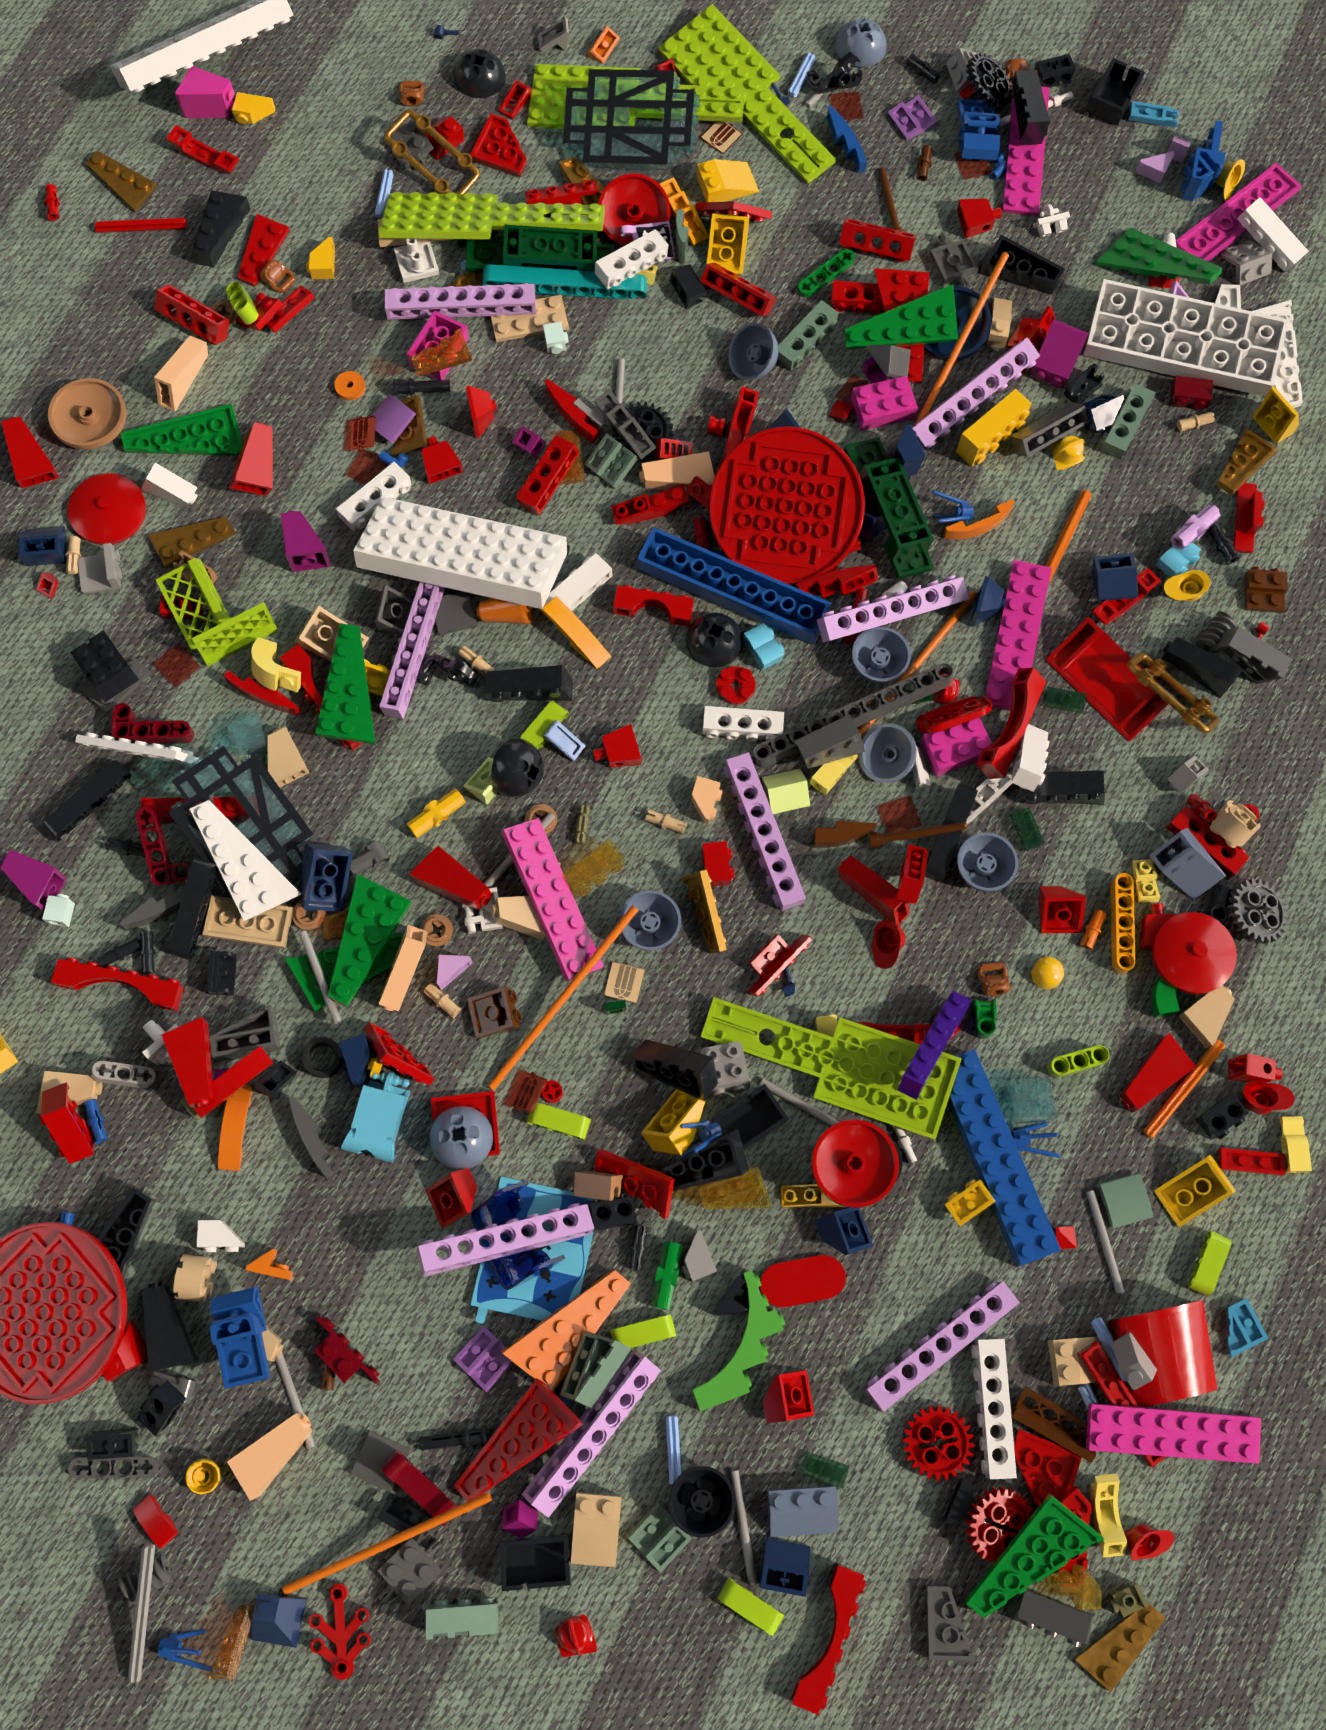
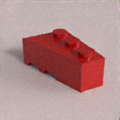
M66 1082L42 1092L39 1119L43 1126L46 1125L49 1129L48 1132L53 1142L56 1141L61 1157H65L68 1163L71 1164L94 1155V1140L84 1118L80 1119L74 1109L78 1105L75 1100L71 1102L68 1096V1089L70 1087Z

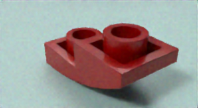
M148 1495L132 1510L143 1529L161 1549L179 1533L170 1515L163 1513L153 1495Z

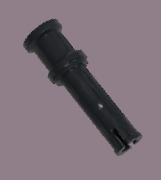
M412 378L406 381L393 379L394 396L398 394H410V396H413L417 392H451L450 379L414 381Z
M1215 521L1208 528V532L1217 544V551L1221 552L1226 559L1225 563L1227 565L1233 564L1242 557V554L1237 552L1233 546L1234 542L1232 539L1227 538L1217 521Z
M487 1425L476 1429L465 1427L461 1432L420 1436L419 1439L421 1451L462 1445L463 1448L480 1444L485 1446L489 1441Z

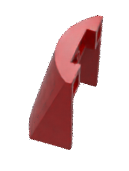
M1203 1300L1109 1320L1114 1341L1131 1332L1157 1369L1153 1380L1136 1390H1133L1129 1383L1125 1381L1127 1389L1139 1407L1177 1401L1218 1390Z

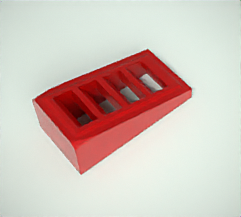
M515 80L497 111L513 120L531 98V88ZM509 102L516 104L515 107L510 105ZM508 107L512 110V112L509 113L506 110H504V108Z
M665 438L656 439L655 459L680 457L678 456V446H681L680 456H684L685 446H688L687 455L693 454V443ZM665 444H668L667 454H665ZM672 445H674V455H671Z
M161 595V616L163 618H175L171 609H168L164 596ZM175 596L173 602L175 607L176 604H179V608L182 609L185 598ZM188 600L187 611L195 614V612H192L193 603H196L197 607L198 602ZM201 604L198 614L200 616H203V604ZM184 613L183 618L194 617L193 615Z

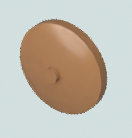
M95 378L78 379L66 384L54 395L48 409L49 424L57 438L70 447L85 450L102 447L114 440L122 431L127 417L126 405L119 391L110 383Z

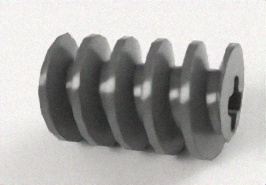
M1222 611L1217 612L1212 622L1209 623L1208 627L1196 641V646L1210 653H1219L1216 647L1225 631L1237 627L1231 616Z
M161 1554L160 1563L154 1558L150 1593L154 1591V1588L160 1589L163 1583L170 1584L172 1580L170 1565L163 1554ZM138 1566L135 1567L134 1576L130 1571L126 1573V1580L121 1575L118 1576L120 1589L130 1602L136 1601L140 1570Z

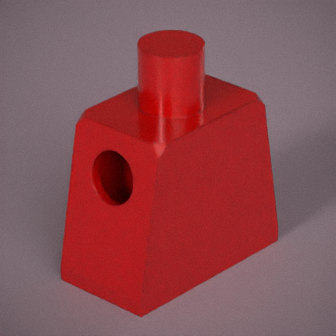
M987 198L959 199L956 211L965 239L992 230L994 221L1002 218L1001 208L991 209Z
M429 437L427 439L428 447L422 449L428 483L432 484L463 473L462 464L447 441L438 443L436 437Z
M631 724L602 737L603 747L593 750L595 761L607 759L609 768L636 766L642 763Z
M1163 903L1151 904L1152 914H1146L1142 918L1139 950H1152L1153 939L1158 929L1167 920L1175 916V914H1164Z
M1248 1053L1228 1059L1227 1080L1268 1083L1274 1080L1279 1081L1283 1076L1282 1069L1276 1067L1274 1059Z

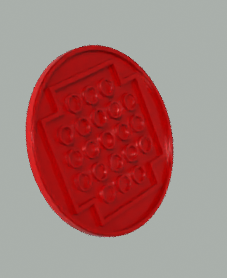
M799 427L767 429L739 443L719 466L711 486L709 498L711 527L718 545L727 558L788 585L797 584L814 576L828 573L842 562L859 536L865 511L863 485L856 467L848 455L829 438L809 429Z
M41 1222L29 1224L15 1229L0 1239V1394L16 1402L34 1405L50 1404L69 1399L90 1387L100 1378L114 1359L122 1341L126 1325V1289L115 1259L108 1249L92 1234L66 1223Z

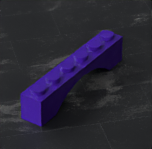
M952 990L903 1074L898 1091L915 1100L918 1099L943 1050L963 1020L971 999Z

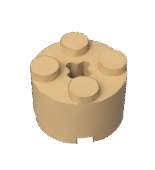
M1229 800L1217 812V817L1211 822L1210 829L1215 834H1220L1226 839L1225 842L1230 847L1235 848L1236 846H1243L1260 828V823L1256 824L1255 820L1257 817L1247 807L1240 803L1236 806L1232 804L1234 801Z
M183 1254L180 1261L184 1263L182 1268L177 1267L173 1291L178 1294L174 1297L175 1299L203 1302L206 1300L207 1295H212L214 1283L210 1282L211 1275L216 1271L217 1261H213L209 1257Z

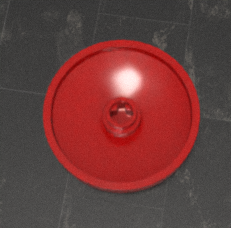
M630 173L615 178L604 188L599 198L598 204L605 205L603 232L610 241L620 247L633 242L632 235L621 237V226L670 221L671 208L665 190L657 181L643 174Z
M105 473L86 479L73 491L68 502L67 514L72 528L81 538L97 545L107 543L113 545L130 538L138 531L145 519L146 501L138 485L131 479L119 474Z
M1186 912L1173 916L1158 929L1152 943V958L1157 972L1167 984L1184 993L1205 994L1214 991L1231 977L1235 969L1237 953L1231 934L1218 920L1206 914Z
M846 1120L828 1128L818 1139L813 1149L811 1167L817 1186L831 1201L845 1207L863 1208L879 1202L891 1191L899 1172V1158L894 1143L881 1128L863 1120Z

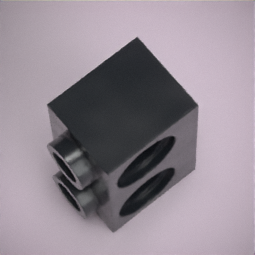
M1070 54L1037 61L1034 70H1037L1038 77L1041 79V87L1051 88L1071 83L1076 67Z
M1232 1092L1195 1120L1211 1140L1217 1137L1221 1140L1230 1133L1228 1131L1230 1127L1234 1125L1236 1128L1245 1122L1244 1117L1249 1112ZM1228 1107L1234 1110V1117L1228 1114ZM1212 1119L1218 1122V1129L1212 1126Z
M620 1194L619 1197L614 1196V1200L611 1201L593 1199V1203L588 1206L594 1225L593 1232L637 1223L633 1196L627 1197L626 1194ZM623 1204L627 1207V1215L622 1216L618 1213V1205ZM598 1208L606 1210V1219H599L597 1217L596 1211Z
M168 1380L161 1386L155 1385L148 1393L149 1398L140 1406L141 1412L137 1417V1420L155 1437L172 1423L187 1399Z

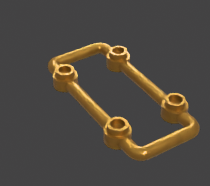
M411 109L405 110L384 133V140L392 147L393 155L397 158H404L434 185L436 193L447 194L452 192L449 189V183L445 179H437L407 152V146L404 142L395 141L391 137L411 117L416 122L418 131L430 134L458 160V166L461 169H469L473 173L456 193L466 194L480 178V170L472 163L471 155L458 151L430 125L431 122L427 116H419Z
M1138 653L1127 662L1128 669L1136 675L1138 682L1151 688L1181 715L1185 723L1194 726L1205 734L1210 733L1219 724V717L1210 710L1211 702L1204 697L1198 699L1165 671L1166 663L1161 659L1153 660L1145 653ZM1143 661L1148 668L1141 670L1137 664ZM1158 676L1165 680L1193 705V708L1186 709L1157 684L1153 677ZM1200 715H1205L1211 721L1205 725L1199 720Z

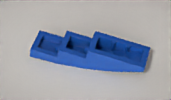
M828 106L826 118L835 146L842 145L846 160L854 159L857 172H865L867 160L854 132L844 118L832 106Z

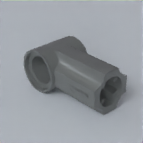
M372 842L365 847L364 851L352 857L350 869L354 877L372 867H379V864L385 861L387 863L390 860L382 842Z
M154 1371L148 1384L149 1391L155 1385L161 1386L168 1380L187 1398L184 1403L190 1404L197 1381Z

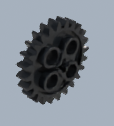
M982 52L975 54L966 65L968 68L966 73L969 75L967 79L971 81L969 86L974 88L972 92H976L977 99L981 98L982 104L986 102L987 107L991 106L993 110L995 108L997 110L1004 108L1011 102L1012 98L1011 93L1013 90L1010 88L1012 83L1008 82L1010 77L1005 75L1006 70L1001 69L1002 64L998 65L997 59L993 60L992 55L988 57L987 53L982 54Z
M637 401V406L634 407L630 403L629 409L625 407L655 447L656 439H672L673 424H670L671 417H667L666 411L661 413V407L655 409L654 403L649 407L647 406V401H645L643 406ZM612 426V437H616L615 440L635 454ZM665 444V450H667L668 444ZM656 449L645 456L646 460L649 459V455L655 458Z

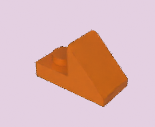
M276 1249L270 1250L246 1266V1271L286 1280H292L294 1273L289 1271V1266L276 1263V1266L273 1267L277 1253Z

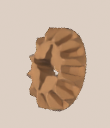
M218 301L210 307L219 314H223L226 310L227 315L224 317L230 320L229 326L232 323H236L238 314L233 309L230 301Z
M538 804L528 810L525 822L537 819L536 815L542 818L551 812L555 819L544 829L547 835L553 832L557 825V814L550 806Z
M300 900L293 908L292 918L300 929L310 931L318 928L324 922L325 911L309 910L310 912H315L312 914L313 921L308 917L304 918L306 913L305 909L302 908V900Z
M440 914L428 916L420 929L427 931L426 943L435 947L445 945L453 934L451 921ZM433 923L437 928L443 927L440 930L441 937L437 936V934H431L434 931Z

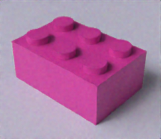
M434 310L407 352L409 367L437 380H443L469 339L467 326Z
M907 376L855 387L852 390L851 402L861 431L915 419L918 407Z
M980 717L940 732L924 734L920 742L936 777L977 762L982 750L992 744Z

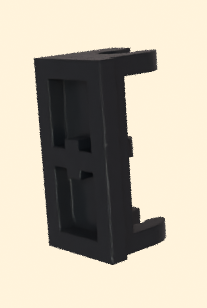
M685 265L672 270L669 281L685 308L688 309L703 302L699 298L705 297L707 291L691 265Z
M1093 363L1067 385L1064 395L1071 402L1081 404L1103 386L1104 373L1098 376L1096 373L1098 366Z
M210 951L207 992L210 995L234 996L236 954H232L229 951Z
M138 1428L93 1431L87 1436V1460L133 1457L134 1453L138 1450V1444H135Z
M392 1494L377 1518L402 1532L430 1519L431 1516ZM421 1534L412 1537V1539L417 1541Z

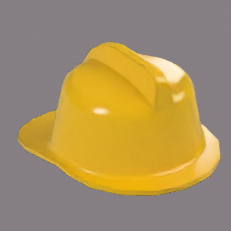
M1242 159L1237 162H1226L1216 180L1217 185L1224 188L1223 197L1225 201L1229 200L1243 176L1245 162Z
M1071 435L1050 445L1057 470L1069 468L1084 460L1083 439Z
M1190 570L1169 578L1164 584V591L1168 597L1174 600L1192 602L1198 600L1209 589L1211 581L1205 572Z

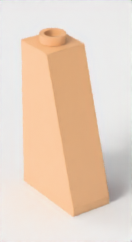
M189 336L157 373L154 379L158 405L176 411L208 356L207 342Z
M709 451L642 463V471H639L640 483L644 482L645 489L668 490L685 484L687 489L695 476L700 477L708 485L712 486L715 477Z
M407 925L380 996L379 1005H382L384 1009L399 1011L426 945L427 931Z
M301 1412L294 1414L227 1461L250 1501L258 1498L312 1433L310 1428L311 1422L305 1414L302 1415Z

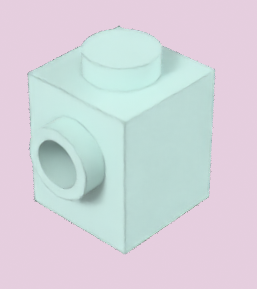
M562 323L543 324L547 353L559 354L566 350L565 344L569 343L567 332H563Z
M48 895L42 919L50 925L69 927L75 903L67 895Z

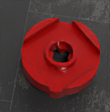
M740 666L724 668L716 682L719 696L725 702L732 705H740L747 702L753 696L756 687L752 672ZM738 681V684H741V686L738 687V690H735L730 684Z

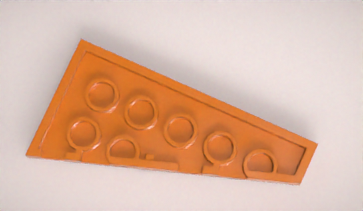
M612 1269L594 1282L582 1294L579 1293L567 1305L560 1307L537 1324L529 1333L518 1338L510 1347L503 1349L501 1353L533 1379H541L553 1392L570 1369L584 1331L596 1333L631 1283Z

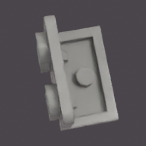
M959 48L946 62L957 92H961L971 83L967 79L969 75L966 73L968 69L966 65L977 54Z
M1245 241L1238 246L1229 247L1221 252L1223 259L1236 266V283L1238 285H1243L1271 274L1272 253L1253 241Z
M111 543L103 544L104 554L78 559L80 586L84 594L121 588L120 554Z
M737 1041L701 1049L700 1054L713 1057L718 1080L717 1086L709 1096L721 1097L726 1092L734 1091V1093H741L746 1088H749L750 1078L740 1042Z

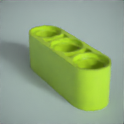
M238 281L229 284L226 288V294L235 312L247 325L256 321L258 312L249 294Z
M551 701L520 738L529 741L537 749L539 747L542 748L548 741L543 734L554 720H558L561 723L564 718L568 717L569 712L556 702Z
M1097 1045L1058 1056L1049 1062L1047 1071L1050 1076L1061 1078L1096 1068L1108 1061L1109 1051L1106 1047ZM1094 1052H1098L1101 1055V1061L1094 1058ZM1074 1057L1081 1059V1067L1074 1063ZM1054 1063H1059L1062 1066V1072L1055 1070Z
M537 1102L533 1112H529L526 1123L530 1125L537 1124L540 1128L550 1131L556 1130L560 1134L570 1137L576 1136L580 1140H585L591 1119Z
M1212 1230L1206 1235L1208 1238L1206 1244L1203 1243L1200 1250L1199 1262L1195 1263L1191 1274L1193 1276L1191 1283L1187 1284L1188 1288L1207 1297L1211 1296L1216 1287L1232 1240Z
M671 1314L610 1330L612 1339L629 1348L677 1336Z
M731 1578L727 1579L717 1597L722 1603L772 1636L785 1616L763 1599L753 1595L751 1591L742 1585L735 1583Z

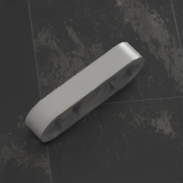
M98 1061L91 1070V1076L96 1082L138 1088L150 1087L156 1078L154 1070L150 1067L109 1061ZM100 1068H104L105 1073L103 1076L99 1075L98 1071ZM112 1069H115V1071H114V1073H113V1078H112V1077H110V1075H111V1070H112ZM126 1070L129 1072L130 1077L128 1079H120L117 1072ZM134 1072H137V1073H136V1078H135V1081H134V1080H132V1078H133V1076H134ZM143 1073L147 1074L149 1078L147 1082L143 1081Z

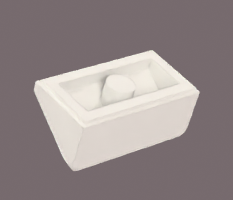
M916 746L917 755L912 768L916 788L931 787L923 750Z

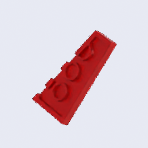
M256 214L238 274L239 281L253 287L257 285L261 278L260 273L262 269L273 259L289 233L290 229L288 226Z
M604 1149L597 1151L594 1171L623 1175L621 1186L625 1188L627 1194L630 1196L635 1195L643 1201L644 1206L658 1211L659 1216L664 1220L669 1217L674 1178Z

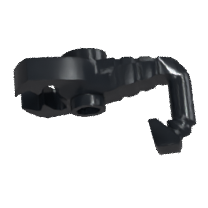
M849 52L837 62L833 71L818 83L814 81L819 79L817 72L814 69L808 71L806 83L814 92H819L820 94L832 92L839 88L858 86L862 80L863 72L859 68L856 74L853 71L851 75L849 73L851 69L848 67V64L852 63L855 67V62H860V60L853 52Z
M437 654L430 656L419 670L418 680L427 686L433 677L432 674L427 673L435 663L447 672L446 676L454 682L460 680L473 689L480 682L479 679L473 677L475 673L463 660L459 658L450 660Z

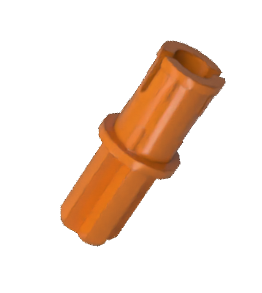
M1101 910L1094 912L1089 925L1085 927L1086 932L1080 946L1084 948L1087 946L1088 950L1093 949L1097 936L1101 934L1100 929L1106 918L1105 912Z

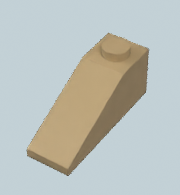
M994 297L991 312V328L986 346L1005 348L1011 324V300Z

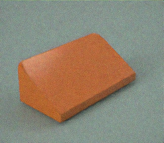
M606 26L585 56L604 64L620 37Z

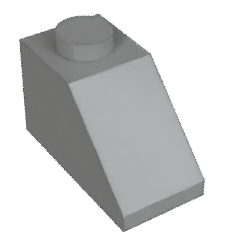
M1194 756L1180 766L1167 780L1175 791L1183 793L1209 769Z
M701 1230L696 1232L684 1260L685 1266H682L686 1279L690 1278L692 1282L717 1272Z
M1131 1332L1112 1342L1120 1372L1133 1390L1153 1380L1157 1369Z

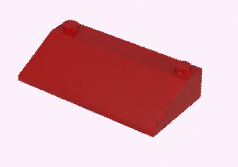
M1089 617L1046 658L1129 742L1169 706L1151 688L1138 682L1136 675L1127 667V662L1132 658ZM1137 664V666L1141 670H1144L1139 664Z

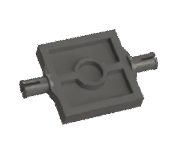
M414 120L404 126L402 124L391 137L395 141L404 142L407 146V152L427 168L423 158L434 149L424 132L418 131ZM397 158L404 169L411 166L404 158Z
M945 233L943 235L940 234L938 239L942 245L930 250V257L943 283L959 280L962 287L968 288L970 283L966 277L977 273L978 267L965 240L949 242Z
M410 1538L378 1569V1572L387 1583V1587L378 1594L379 1599L383 1603L395 1593L409 1605L442 1572L433 1558V1554L442 1546L440 1542L438 1543V1539L435 1538L426 1548Z

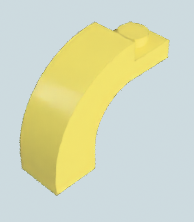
M258 637L251 650V671L255 679L263 686L274 691L279 686L298 692L301 684V672L276 664L274 661L276 659L277 643Z
M1117 1474L1095 1476L1094 1483H1090V1502L1092 1505L1094 1527L1104 1537V1540L1098 1543L1103 1558L1125 1555L1127 1540L1118 1512L1120 1480Z

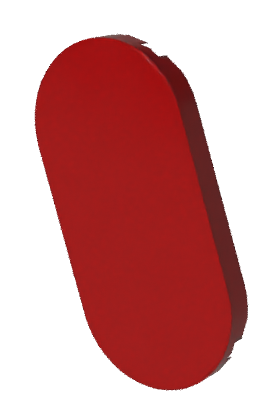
M970 696L927 711L919 716V720L916 719L917 730L922 733H936L982 717L992 710L991 699L986 696H981V699H977L976 696Z
M829 1255L777 1263L767 1268L760 1280V1290L762 1295L765 1294L771 1305L779 1308L811 1303L837 1296L844 1288L846 1273L842 1264L836 1258Z

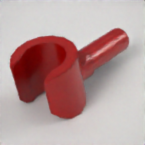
M1263 621L1255 628L1259 633L1256 637L1261 639L1269 630V626Z

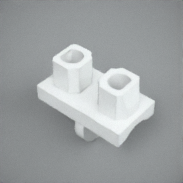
M1051 204L1045 205L1044 211L1040 212V217L1044 218H1040L1037 220V223H1033V228L1038 229L1040 237L1048 236L1052 233L1050 225H1055L1056 233L1065 232L1068 229L1067 219L1070 217L1069 212L1058 214V208L1053 209Z

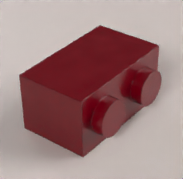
M1176 375L1171 384L1170 404H1175L1177 407L1190 406L1197 410L1207 409L1212 401L1213 380Z

